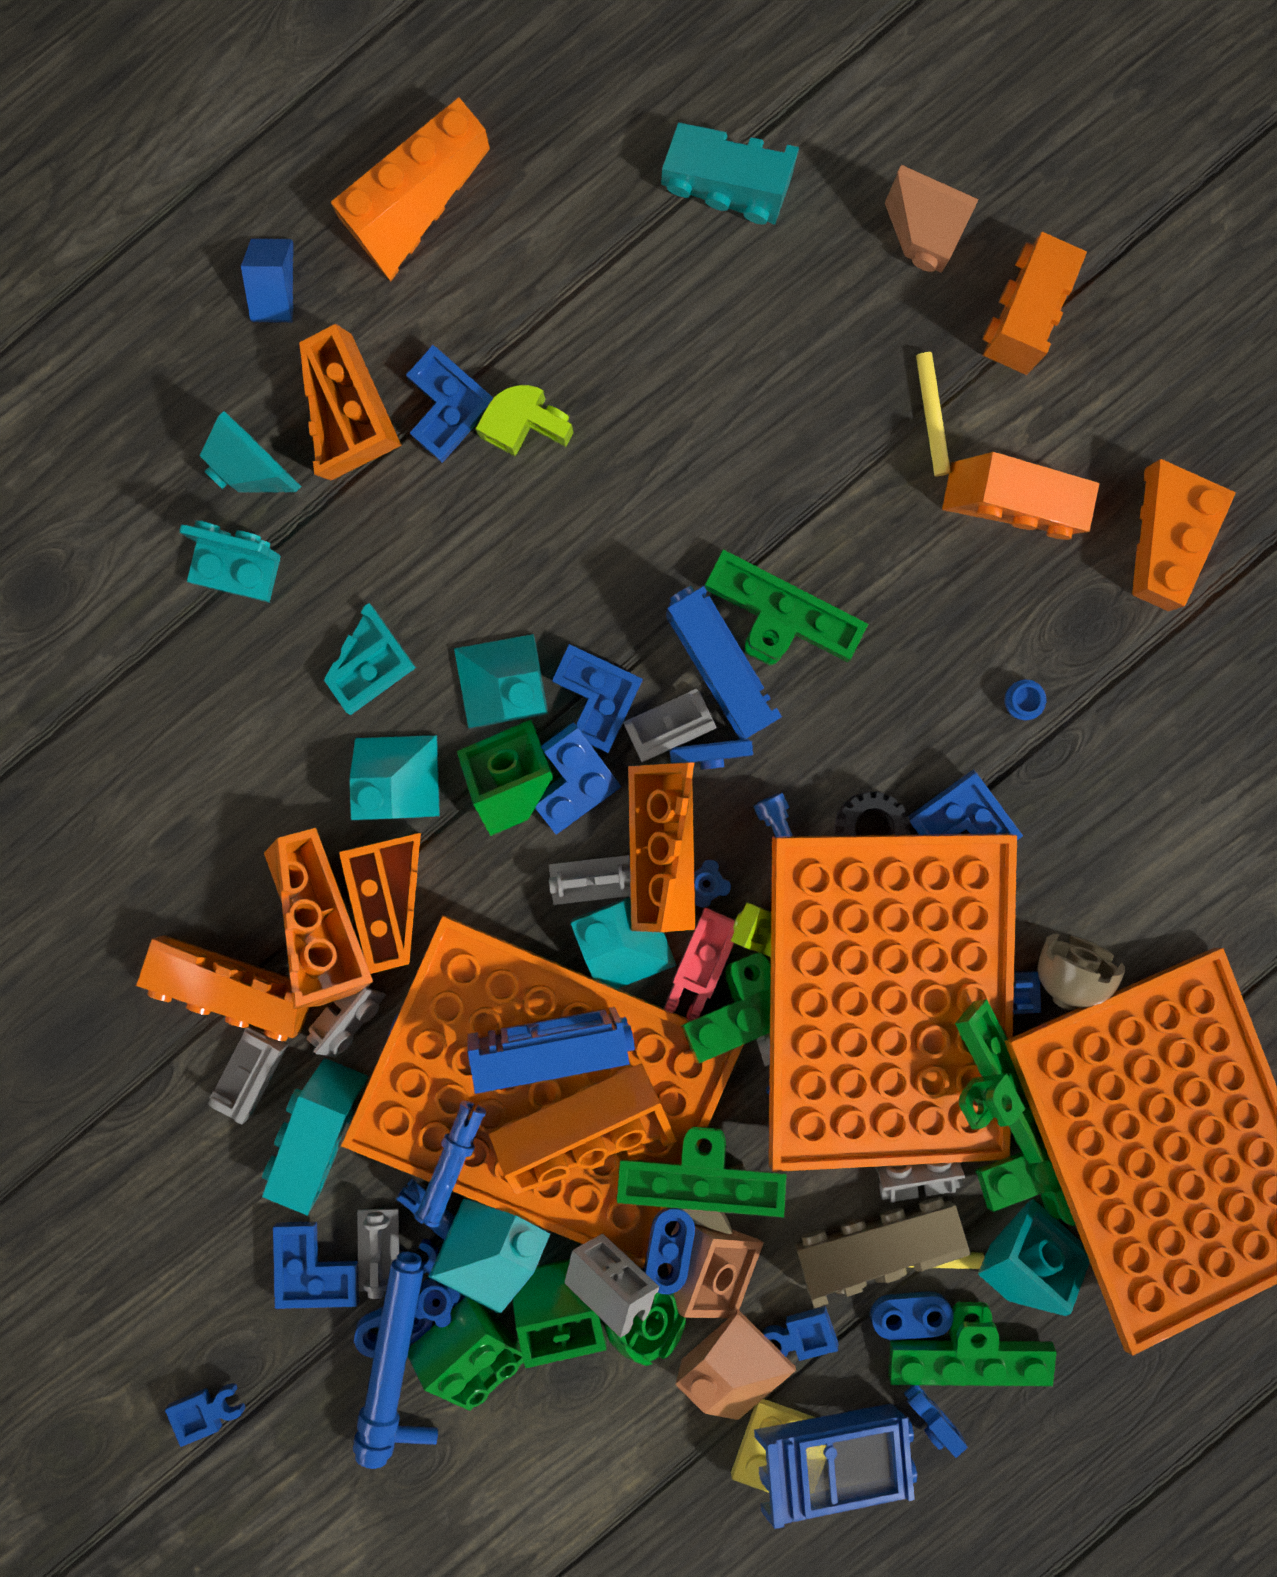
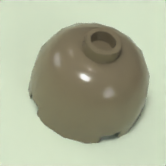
M1052 934L1046 938L1039 957L1038 977L1047 993L1053 997L1055 1004L1067 1010H1075L1077 1007L1086 1008L1101 1004L1113 996L1124 976L1125 966L1121 962L1117 968L1112 963L1114 955L1093 942L1075 936H1070V943L1057 941L1060 934Z

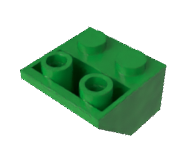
M570 1259L537 1266L534 1274L513 1298L516 1330L525 1368L607 1350V1335L604 1321L565 1284Z
M465 1297L451 1310V1323L446 1327H438L435 1324L409 1348L408 1358L424 1391L471 1411L474 1407L482 1404L487 1399L488 1394L500 1383L512 1377L524 1362L519 1342L488 1308Z

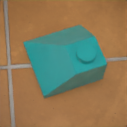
M225 411L218 416L200 457L209 465L205 473L222 489L227 484L238 492H297L302 487Z
M534 634L454 648L468 728L548 714Z
M437 735L355 738L350 772L351 820L440 816Z
M631 896L571 920V926L581 952L595 980L618 989L677 966L664 932L631 931Z
M463 1199L428 1277L497 1313H501L534 1274L550 1233L516 1215Z
M1032 1199L1027 1202L990 1244L978 1275L1009 1302L1067 1316L1072 1313L1090 1261L1083 1243L1058 1220L1051 1217L1039 1203Z

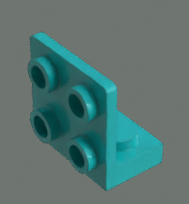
M195 520L194 527L181 524L179 533L196 542L187 579L188 583L270 603L281 558L279 554L270 549L271 543L261 540V536L236 530L235 537H233L231 533L220 530V526Z

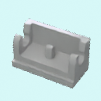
M697 688L623 722L641 763L717 728Z
M251 1025L245 1028L208 1103L210 1107L229 1116L241 1125L253 1115L288 1047V1044L265 1036L263 1031Z
M601 1234L572 1251L565 1284L620 1338L629 1333L636 1314L642 1321L646 1319L650 1312L654 1295L658 1293L659 1286L604 1234Z

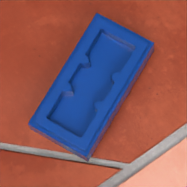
M744 739L676 747L669 751L670 764L700 762V770L725 767L724 759L752 756L753 746L752 741Z

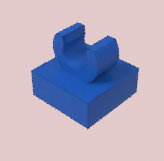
M1014 971L1013 1014L1041 1013L1038 971Z

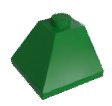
M531 720L457 751L473 805L490 836L527 821L553 778Z

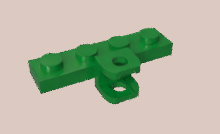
M724 549L704 586L707 591L758 616L746 638L744 650L747 655L769 666L776 664L789 648L794 636L848 663L868 626V623ZM762 638L770 639L773 646L766 645Z
M755 953L725 967L724 976L734 1003L681 1025L697 1064L770 1033L771 964L762 953ZM745 968H749L752 972L753 977L751 981L747 980L744 975Z
M988 1000L973 1001L956 1021L955 1025L982 1077L972 1078L959 1097V1106L972 1129H982L993 1118H997L999 1126L1010 1127L1015 1141L1020 1146L1028 1163L1043 1162L1048 1152L1004 1042L1008 1039ZM974 1100L976 1101L978 1106L977 1114L973 1108Z
M692 1127L684 1137L681 1164L620 1160L617 1203L784 1217L787 1173L725 1168L726 1138L724 1132L717 1128ZM699 1139H708L712 1144V1150L708 1153L700 1151L698 1148Z
M1023 1152L975 1169L989 1210L997 1211L1040 1194L1044 1207L1051 1217L1062 1219L1070 1226L1075 1225L1049 1155L1046 1156L1043 1162L1028 1163Z
M957 1302L953 1306V1323L949 1329L951 1341L890 1340L888 1375L891 1385L1053 1386L1056 1349L1053 1342L999 1341V1334L995 1324L992 1322L990 1308L985 1302ZM975 1313L979 1317L975 1322L968 1323L964 1321L965 1316Z

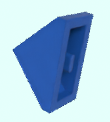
M251 239L241 264L250 320L252 322H293L292 239Z

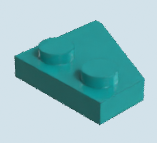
M370 603L362 609L361 614L363 617L353 635H348L341 648L339 659L332 664L324 679L343 709L349 715H352L416 668Z

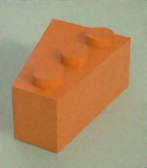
M1044 232L1040 233L1033 244L1025 243L1015 266L1021 268L1016 282L1011 279L1008 281L999 300V303L1005 305L999 319L994 316L992 317L983 335L982 340L988 342L983 356L1025 375L1043 359L1051 345L1047 341L1053 326H1057L1063 315L1061 308L1067 295H1070L1087 251Z
M334 324L299 342L305 396L309 399L311 422H308L309 433L313 436L315 461H313L314 475L332 481L402 446L352 334Z
M996 452L951 462V473L948 476L942 510L1009 523L1020 529L1047 531V536L1056 539L1069 540L1072 538V534L1090 532L1099 483Z
M1159 459L1146 467L1144 472L1146 486L1144 505L1141 506L1140 511L1142 525L1140 543L1137 544L1132 595L1169 612L1186 605L1236 492L1163 459Z
M421 833L339 852L363 955L370 974L407 965L410 962Z

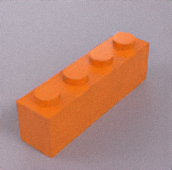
M458 97L331 201L340 221L390 282L398 273V267L409 253L412 254L419 245L421 236L433 220L436 221L443 213L445 204L454 192L460 190L489 151L490 147L486 130L460 97Z
M694 763L628 766L631 931L671 932L695 930L692 790Z
M316 828L277 838L264 852L282 902L293 1009L321 1006L357 994L371 984L373 980Z
M165 935L151 940L136 985L147 989V995L156 1000L171 1002L172 998L187 1003L186 1009L192 1012L210 1015L212 1011L226 1016L225 1022L241 1028H248L249 1024L265 1029L263 1033L265 1036L279 1041H287L288 1037L293 1039L302 1032L310 1008L293 1009L290 977Z
M642 1063L634 1067L623 1068L615 1073L613 1077L598 1084L582 1087L576 1094L557 1103H548L537 1112L520 1120L507 1122L499 1130L489 1134L503 1175L515 1194L567 1178L570 1169L577 1166L584 1169L589 1168V1170L604 1166V1160L607 1156L626 1151L628 1157L643 1153L644 1144L660 1139L664 1146L677 1141Z

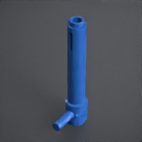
M412 1252L399 1253L397 1258L391 1263L365 1405L360 1409L357 1420L358 1431L354 1436L353 1452L355 1453L356 1462L369 1469L383 1467L392 1456L395 1443L436 1445L438 1439V1428L398 1426L400 1417L397 1408L424 1272L421 1257Z

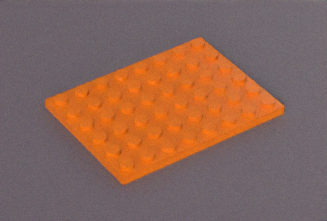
M1008 833L772 837L769 1168L773 1172L993 1161L1010 1157V1127L999 1126L997 1118H993L986 1127L972 1129L959 1106V1097L972 1078L982 1076L955 1023L973 1001L987 999L1007 1039L1013 1037L1017 835ZM974 1100L973 1108L977 1114L978 1106L976 1101Z
M442 914L341 1146L430 1182L443 1151L441 1142L444 1135L450 1133L461 1102H473L474 1105L468 1119L470 1120L473 1111L476 1110L478 1105L486 1110V1115L483 1117L473 1140L475 1149L470 1157H466L453 1192L492 1208L516 1215L527 1222L581 1244H585L595 1237L604 1234L638 1267L644 1269L653 1219L660 1210L667 1207L617 1203L620 1160L681 1164L683 1141L686 1133L692 1127H708L743 1045L697 1064L681 1025L690 1022L687 1018L669 1012L664 1008ZM610 1007H615L620 1018L626 1017L628 1025L631 1026L635 1050L628 1051L630 1065L475 1094L468 1057V1034L478 1032L479 1038L488 1037V1031L495 1030V1035L501 1034V1029L604 1009L607 1014H610ZM591 1021L588 1026L593 1025L594 1021ZM564 1026L565 1030L570 1029L568 1026ZM642 1063L677 1141L664 1146L660 1139L644 1144V1152L628 1157L626 1151L607 1156L604 1160V1166L592 1170L577 1166L570 1169L567 1178L515 1194L503 1175L489 1134L499 1130L507 1122L520 1120L537 1112L548 1103H557L576 1094L582 1087L598 1084L613 1077L615 1073L623 1068L634 1067ZM699 1139V1140H698V1147H699V1145H700L702 1139Z
M1214 947L1115 991L1112 997L1101 1004L1077 1008L1004 1041L1125 1352L1133 1356L1277 1284V1085L1224 948Z

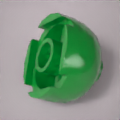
M656 1293L646 1319L642 1321L636 1314L629 1333L620 1338L605 1322L604 1328L609 1342L621 1355L636 1363L648 1366L653 1364L650 1361H654L658 1357L665 1359L673 1352L680 1342L685 1328L686 1317L678 1313L674 1293Z

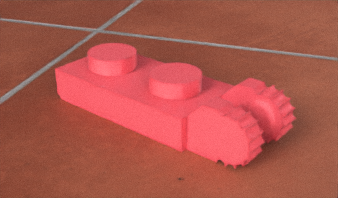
M707 907L703 908L672 980L674 985L665 1003V1010L672 1013L676 1011L681 993L686 988L697 993L693 1004L690 1005L686 1017L690 1021L699 1018L707 998L710 999L734 945V942H731L734 934V919Z

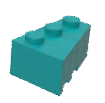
M678 122L662 168L661 185L666 186L669 192L679 197L687 198L692 195L705 200L708 206L716 210L727 211L729 208L743 213L744 217L753 223L766 224L769 222L776 224L792 178L799 147L787 145L785 152L762 148L763 140L750 137L748 145L730 142L726 140L728 136L726 132Z
M324 1058L303 1090L298 1088L294 1090L286 1108V1112L292 1114L289 1123L283 1122L274 1141V1145L279 1147L277 1157L274 1155L270 1157L262 1174V1179L267 1180L262 1195L263 1198L308 1216L322 1191L339 1150L338 1145L345 1126L351 1121L354 1113L352 1111L354 1102L365 1087L369 1076Z

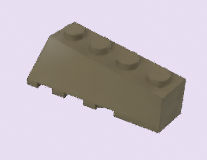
M935 1197L920 1202V1209L904 1213L903 1208H896L881 1213V1220L865 1224L864 1219H858L842 1224V1231L826 1235L825 1230H819L803 1235L801 1237L803 1242L795 1244V1248L814 1308L829 1304L826 1295L834 1292L836 1294H845L846 1297L863 1292L862 1288L867 1286L866 1281L872 1279L876 1283H890L899 1280L907 1274V1267L914 1266L915 1271H925L971 1255L956 1205L950 1200L944 1202L943 1197Z

